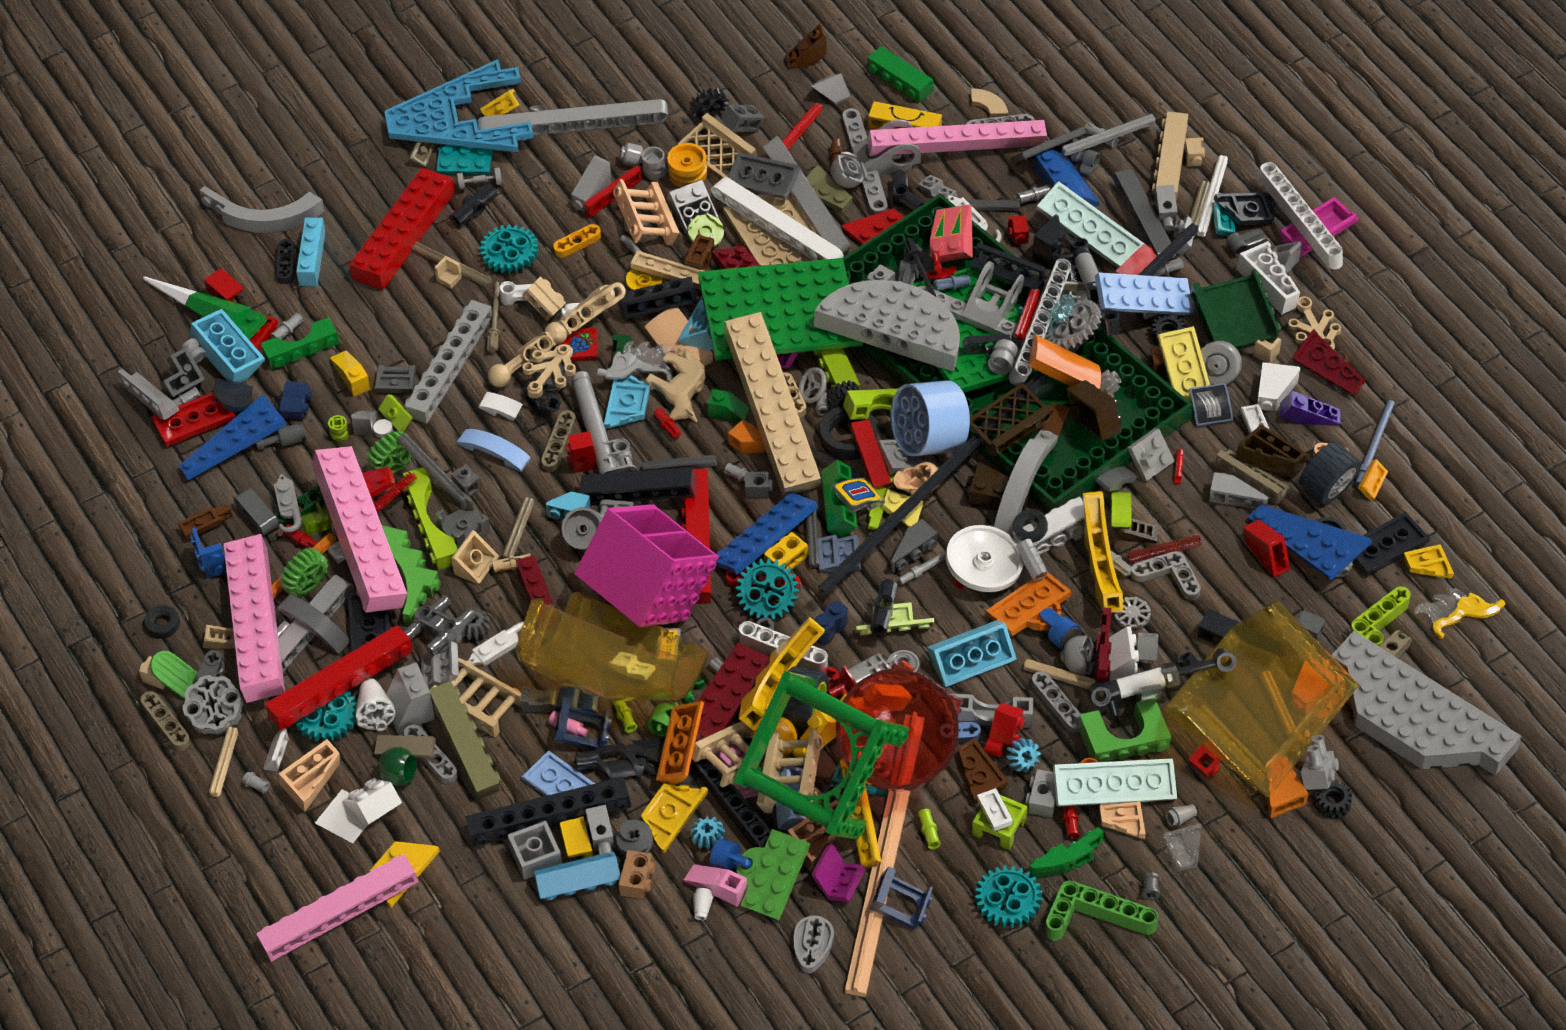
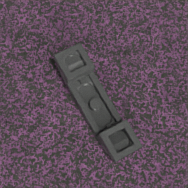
M289 595L277 607L292 621L296 619L321 638L323 645L336 655H339L351 643L350 639L334 622L318 609L298 597Z
M1161 684L1139 687L1140 694L1134 696L1139 703L1160 699L1162 693Z

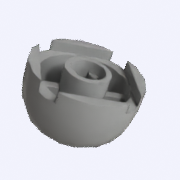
M842 152L831 165V175L834 181L844 188L856 187L867 176L866 168L862 161L859 163L855 159L857 156L850 152Z
M1088 635L1071 638L1065 644L1064 651H1061V661L1065 663L1070 672L1088 675L1094 671L1095 662L1091 663V656H1095L1093 642L1090 637H1087Z

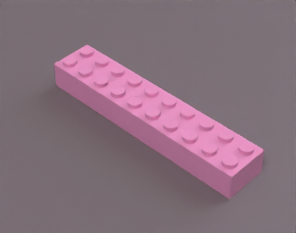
M352 446L315 450L312 468L365 612L403 608L407 592Z
M258 534L224 543L239 684L246 703L285 692L268 550L262 535Z

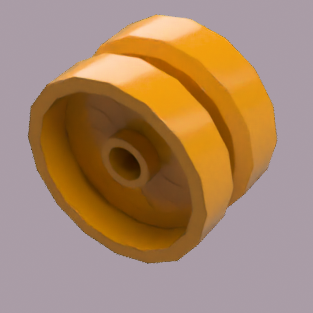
M693 143L678 144L669 151L667 157L668 176L675 186L681 188L700 180L703 182L706 180L707 158L705 151L700 146Z

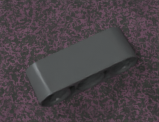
M252 488L234 497V502L238 509L262 536L279 527L276 516Z

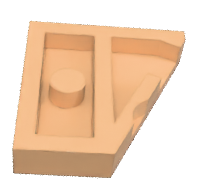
M1140 801L1099 804L1102 826L1145 839L1146 834Z

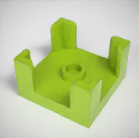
M1000 795L1013 820V825L993 831L982 808H980L973 821L972 835L982 838V832H988L1000 838V846L1002 848L1010 850L1014 843V833L1019 824L1023 826L1027 820V806Z

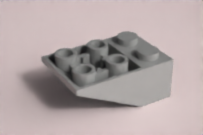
M702 180L673 190L666 197L673 215L687 237L688 227L696 216L710 214L719 219Z

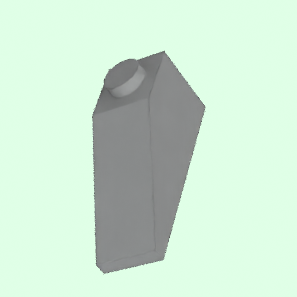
M1214 472L1209 502L1254 510L1261 504L1267 506L1268 497L1233 475Z

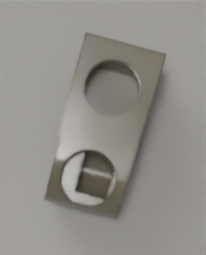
M1397 630L1379 647L1399 658L1410 646L1412 638Z

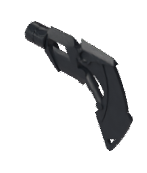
M665 739L631 740L634 745L628 744L626 746L620 743L597 747L593 751L574 753L576 770L597 768L610 780L623 776L636 775L640 777L643 772L656 779L658 771L647 763L646 760L660 765ZM619 754L623 759L604 762L600 757ZM689 769L687 778L675 784V786L685 785L689 786V788H695L697 775L691 773Z

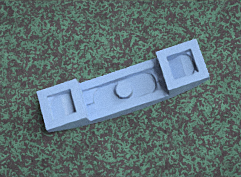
M466 429L456 442L457 445L473 451L476 448L502 459L506 466L519 472L524 469L531 459L527 453L511 442L481 430Z

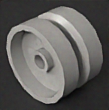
M580 507L573 509L567 513L562 523L564 539L572 547L586 551L603 516L591 508ZM586 526L587 530L585 532H582V530H584L583 527Z

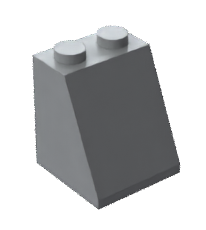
M417 662L397 669L387 696L394 704L396 714L392 722L397 733L404 731L409 725H421L434 720L435 717L430 691Z

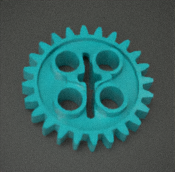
M508 224L507 228L501 225L500 230L494 228V233L488 231V236H483L484 241L480 242L481 259H483L484 264H488L489 269L494 267V272L501 269L502 274L505 270L508 271V274L511 273V270L518 273L519 268L524 271V266L530 267V262H535V257H538L539 248L535 234H530V230L525 231L524 226L518 229L517 225L514 228H511L510 224Z
M768 558L767 563L760 559V565L753 561V568L751 569L746 566L747 573H740L743 579H737V582L741 585L736 587V591L741 592L736 595L737 599H742L739 605H746L743 610L744 612L750 610V617L757 614V620L764 616V618L772 617V620L775 621V615L782 619V612L784 611L789 614L788 607H795L792 601H798V597L794 595L799 593V589L794 588L799 585L798 581H793L796 575H789L792 570L791 568L785 570V563L778 566L777 559L774 564H771L770 558ZM764 574L767 578L765 581L759 582L756 580V577ZM783 580L785 585L778 588L775 586V582ZM767 587H770V588H771V591H768V593H765V592H764V589H767ZM757 592L761 596L758 600H752L750 598L751 594ZM772 598H777L779 600V603L775 606H771L769 604V600Z
M350 691L344 692L324 706L296 721L297 729L301 730L302 735L307 734L309 740L314 736L315 742H318L320 738L323 739V742L327 738L334 742L335 736L342 739L341 733L348 735V729H354L353 723H357L355 714L357 702L355 697H351Z
M1004 865L1002 871L996 867L995 873L989 870L988 877L982 875V881H978L977 888L975 889V903H977V910H981V916L987 915L988 922L994 919L995 926L1002 922L1003 928H1005L1007 923L1010 924L1011 928L1014 927V923L1021 927L1022 920L1029 923L1030 917L1035 918L1036 912L1040 911V905H1042V891L1040 890V883H1036V877L1030 878V872L1023 874V868L1015 871V866L1008 870L1006 865ZM1013 883H1016L1012 889V894H1010ZM1008 898L1004 910H1001L1005 905V899Z

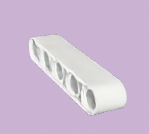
M749 621L743 622L739 626L740 643L768 656L783 641L786 642L790 638L787 635ZM811 646L797 663L796 667L822 671L828 667V655L823 649Z

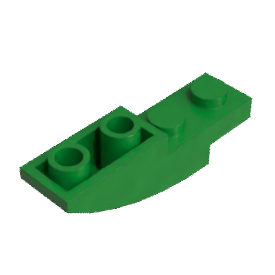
M1097 827L1093 831L1086 832L1083 838L1077 842H1072L1067 848L1062 843L1057 847L1050 848L1043 857L1032 861L1030 864V877H1036V879L1053 877L1085 865L1093 859V849L1103 843L1104 832Z

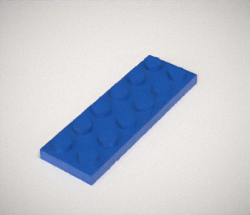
M792 492L786 495L782 501L773 506L765 515L758 518L754 524L746 528L737 538L717 552L716 555L719 558L716 562V567L736 575L739 574L746 566L750 565L818 508L816 501Z

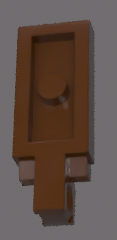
M228 504L220 508L210 507L178 522V526L186 540L191 539L190 535L193 534V527H196L199 535L220 525L233 515Z

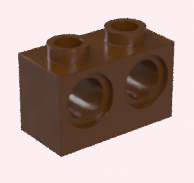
M697 234L685 258V265L707 271L712 260V251H715L714 238Z

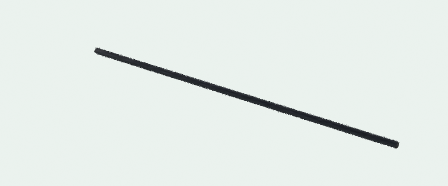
M1191 223L1138 275L1153 276L1199 231L1198 225ZM1101 323L1097 324L1098 329L1101 327ZM1076 343L1074 348L1071 345L1068 350L1074 353L1081 345ZM1039 371L1025 385L1033 393L1049 376ZM1021 390L1016 393V398L1027 399V395ZM1008 401L1003 407L1013 408V402ZM1015 402V409H1017L1022 403ZM997 411L992 417H998L999 411ZM1001 412V418H1007L1011 413ZM987 421V427L997 428L998 422ZM974 434L818 585V590L823 594H827L983 441Z

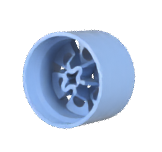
M952 381L905 384L896 391L891 406V427L897 445L906 455L922 456L956 452L966 442L970 426L969 408L964 393L956 383Z

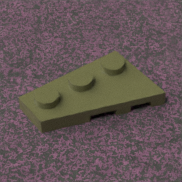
M819 165L806 177L823 204L843 213L852 203V196L838 185Z

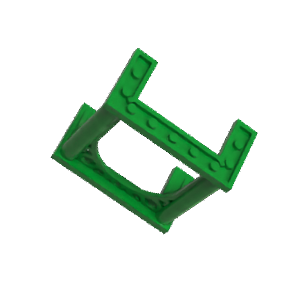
M784 670L733 782L741 786L751 787L826 828L825 832L830 835L858 840L865 830L864 825L866 821L850 815L856 810L857 800L865 790L864 785L873 773V766L882 754L884 743L901 747L908 738L910 728L901 724L875 719L815 688L816 679ZM790 696L834 718L843 726L848 734L851 744L849 769L839 785L825 794L816 796L802 794L764 774L763 767H758ZM853 728H855L856 731H858L859 729L861 730L857 732L855 735L853 734ZM862 736H866L868 738L866 745L858 747L856 745L857 740ZM859 752H862L858 760L857 755ZM844 788L845 790L841 796L840 792ZM831 796H835L838 800L835 810L830 806ZM823 799L824 805H819V801Z

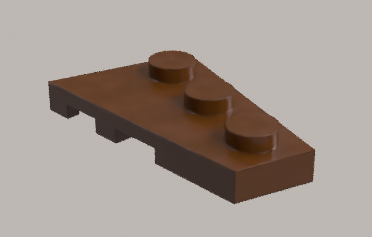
M975 738L958 747V754L974 804L978 802V794L995 788L999 791L1008 786L1006 777Z

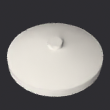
M974 525L961 529L950 539L946 550V563L951 574L963 585L982 592H996L1013 585L1021 574L1024 562L1016 549L1018 543L1013 537L998 528L986 525Z

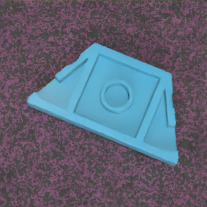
M632 375L614 380L604 422L605 429L644 419L650 394V385L643 381H638Z

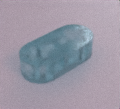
M1070 294L1061 297L1051 311V316L1055 323L1066 320L1075 307L1076 303Z

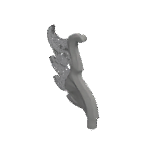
M631 341L624 346L623 354L621 352L615 354L611 368L608 370L598 368L597 375L609 380H618L639 370L642 373H663L666 375V381L669 382L672 379V371L662 359L668 352L675 353V350L667 344L648 348L649 341L641 343L636 348H632L634 342Z

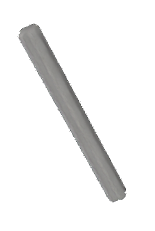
M1153 114L1146 115L1062 146V153L1064 156L1071 155L1155 124L1156 119Z

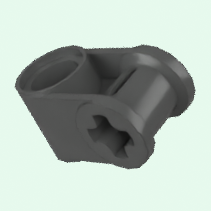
M212 650L206 653L201 667L196 674L195 683L200 677L211 675L212 677L222 676L225 665L220 652Z

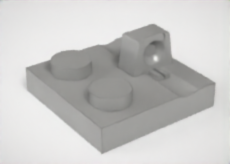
M1157 428L1127 448L1143 481H1148L1174 462L1171 452L1160 430Z
M879 440L877 443L890 473H897L905 468L915 467L920 463H924L921 456L906 455L899 448L896 440Z

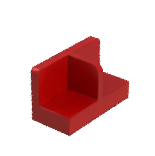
M222 268L204 279L206 290L210 295L230 302H234L233 297L244 290L243 286Z

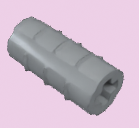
M1025 539L1016 545V549L1032 580L1037 581L1044 578L1048 572L1032 540Z

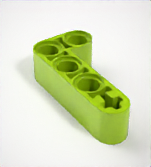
M1402 586L1392 590L1352 622L1350 634L1355 631L1380 646L1384 640L1380 630L1407 610L1411 595L1410 591Z

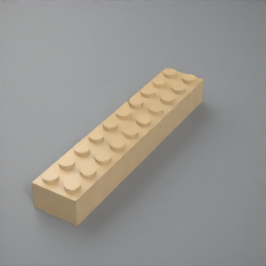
M761 312L725 321L723 331L782 496L784 497L791 492L799 493L819 487L821 477Z

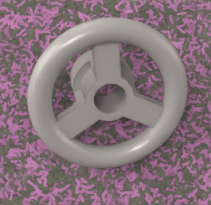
M815 367L806 371L802 376L798 389L805 403H815L826 391L827 378L824 371ZM814 373L820 375L821 381L815 379ZM808 379V388L804 392V385L806 380ZM815 394L814 397L808 398L810 395Z

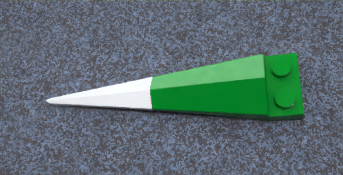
M143 277L146 283L172 297L201 318L222 309L249 340L267 322L266 315L253 311L251 307Z

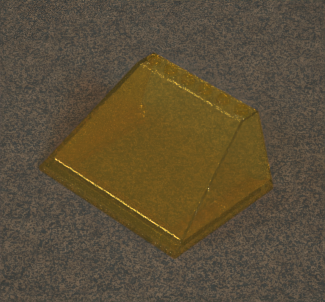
M1275 600L1232 627L1204 660L1213 659V654L1217 649L1226 648L1236 658V665L1233 670L1224 672L1219 668L1212 667L1194 672L1163 709L1178 726L1267 798L1270 797L1307 751V748L1312 745V737L1321 734L1359 687V684L1278 600ZM1229 656L1222 657L1220 663H1226Z

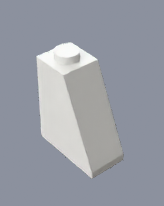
M1271 363L1262 364L1257 402L1261 409L1277 410L1280 402L1297 384L1300 367Z

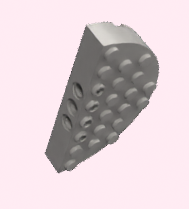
M891 280L856 282L831 293L815 310L814 327L949 371H954L960 343L957 322L943 302L919 287Z

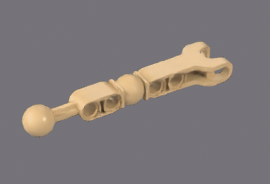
M612 283L610 285H602L594 290L584 301L562 316L559 321L550 323L545 328V331L540 333V336L533 338L517 351V356L507 364L492 366L488 371L489 382L496 387L506 386L511 380V374L527 362H534L532 358L534 351L540 350L545 353L550 351L552 347L562 344L566 340L567 335L572 334L571 331L578 330L599 313L621 300L625 296L624 286L621 283ZM615 287L619 289V294L616 297L613 290ZM582 309H584L586 312L585 317H583L581 314ZM568 319L572 322L571 328L567 324ZM540 340L544 342L543 349L539 345ZM526 350L530 352L529 359L525 356Z

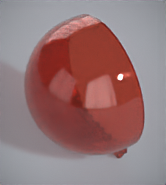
M902 660L899 665L895 663L891 669L878 671L863 678L852 687L842 701L875 719L901 724L910 728L908 738L901 747L884 743L882 754L876 760L873 766V773L866 781L872 787L891 792H904L921 788L935 780L947 768L954 756L958 743V716L962 712V709L959 707L963 703L961 699L952 693L948 696V690L932 681L931 678L921 671L917 670L914 673L915 667L905 660ZM836 720L835 731L838 748L844 762L849 767L851 762L850 740L843 726ZM853 728V734H854V735H855L857 732L861 731L860 729H859L858 731H856V729ZM866 736L860 737L856 745L864 747L868 738ZM859 752V753H858V755H857L858 760H859L860 755H861L862 752Z

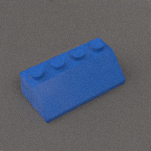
M1052 149L1035 155V171L1045 185L1051 184L1054 187L1059 181L1093 207L1100 205L1067 156Z

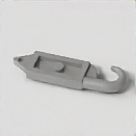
M281 474L277 483L274 484L280 515L283 518H293L294 525L284 527L282 524H279V527L283 532L292 533L300 528L302 520L293 481Z

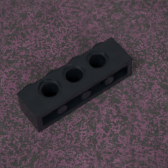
M692 276L626 291L625 296L621 299L626 319L697 303Z

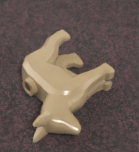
M679 346L675 355L667 353L662 360L665 363L674 364L681 373L669 382L653 374H650L645 381L650 385L651 390H658L670 404L675 406L669 417L673 418L674 421L690 418L697 423L698 421L690 399L696 392H700L703 389V382L706 378L704 365L688 349L685 350Z

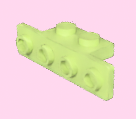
M911 602L894 604L893 615L890 618L887 633L891 632V629L899 628V631L911 630V627L918 626L919 629L930 628V625L934 624V618L913 620ZM871 625L856 626L855 633L860 632V635L872 634L870 630Z

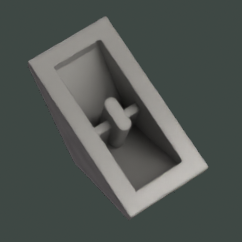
M357 411L352 414L354 435L373 436V426L376 423L377 412Z

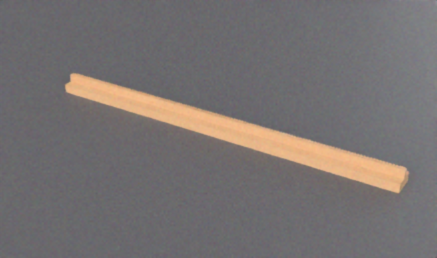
M914 711L913 715L906 714L904 726L910 729L906 742L898 748L878 838L881 862L873 866L871 870L845 994L866 997L883 920V915L869 909L881 874L888 866L894 869L926 722V717L918 716L917 711Z

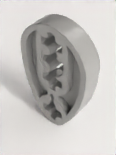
M805 917L797 923L794 930L796 961L805 973L815 972L824 963L834 942L833 926L823 917ZM815 924H819L815 944L813 947H810L813 927ZM811 955L812 962L810 963V965H806V962L809 960V956Z

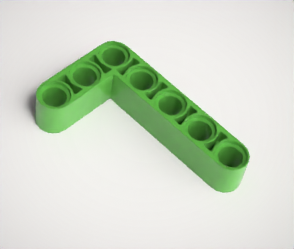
M1066 881L1061 885L1047 917L1045 934L1048 939L1053 941L1062 939L1074 910L1139 933L1150 935L1156 931L1158 914L1152 908L1074 881Z

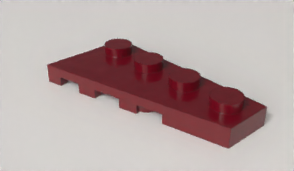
M1314 328L1292 357L1296 363L1354 397L1365 383V379Z

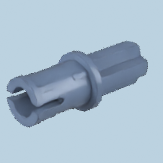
M968 275L949 276V278L934 281L935 290H955L958 287L970 286L971 281Z

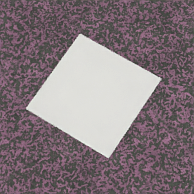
M342 789L315 824L354 843L368 824L362 823L345 804L344 799L349 797V793Z

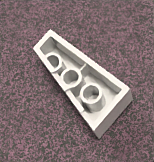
M1269 241L1240 253L1236 269L1244 277L1251 275L1252 269H1255L1257 275L1261 276L1262 288L1267 291L1268 301L1281 314L1295 309L1300 291L1291 277L1285 273L1286 269L1283 264L1280 265L1277 260L1278 256L1275 252H1272Z
M1080 496L1069 500L1065 505L1055 508L1045 515L1048 522V531L1041 540L1033 544L1038 554L1047 552L1051 546L1060 547L1069 539L1074 538L1076 541L1082 538L1085 522L1083 501ZM1033 521L1024 526L1023 529L1025 531H1034L1038 523ZM1013 532L1012 535L1014 540L1017 543L1021 542V540L1016 536L1015 532Z

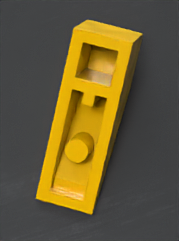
M348 351L330 357V361L353 397L370 390L367 373Z

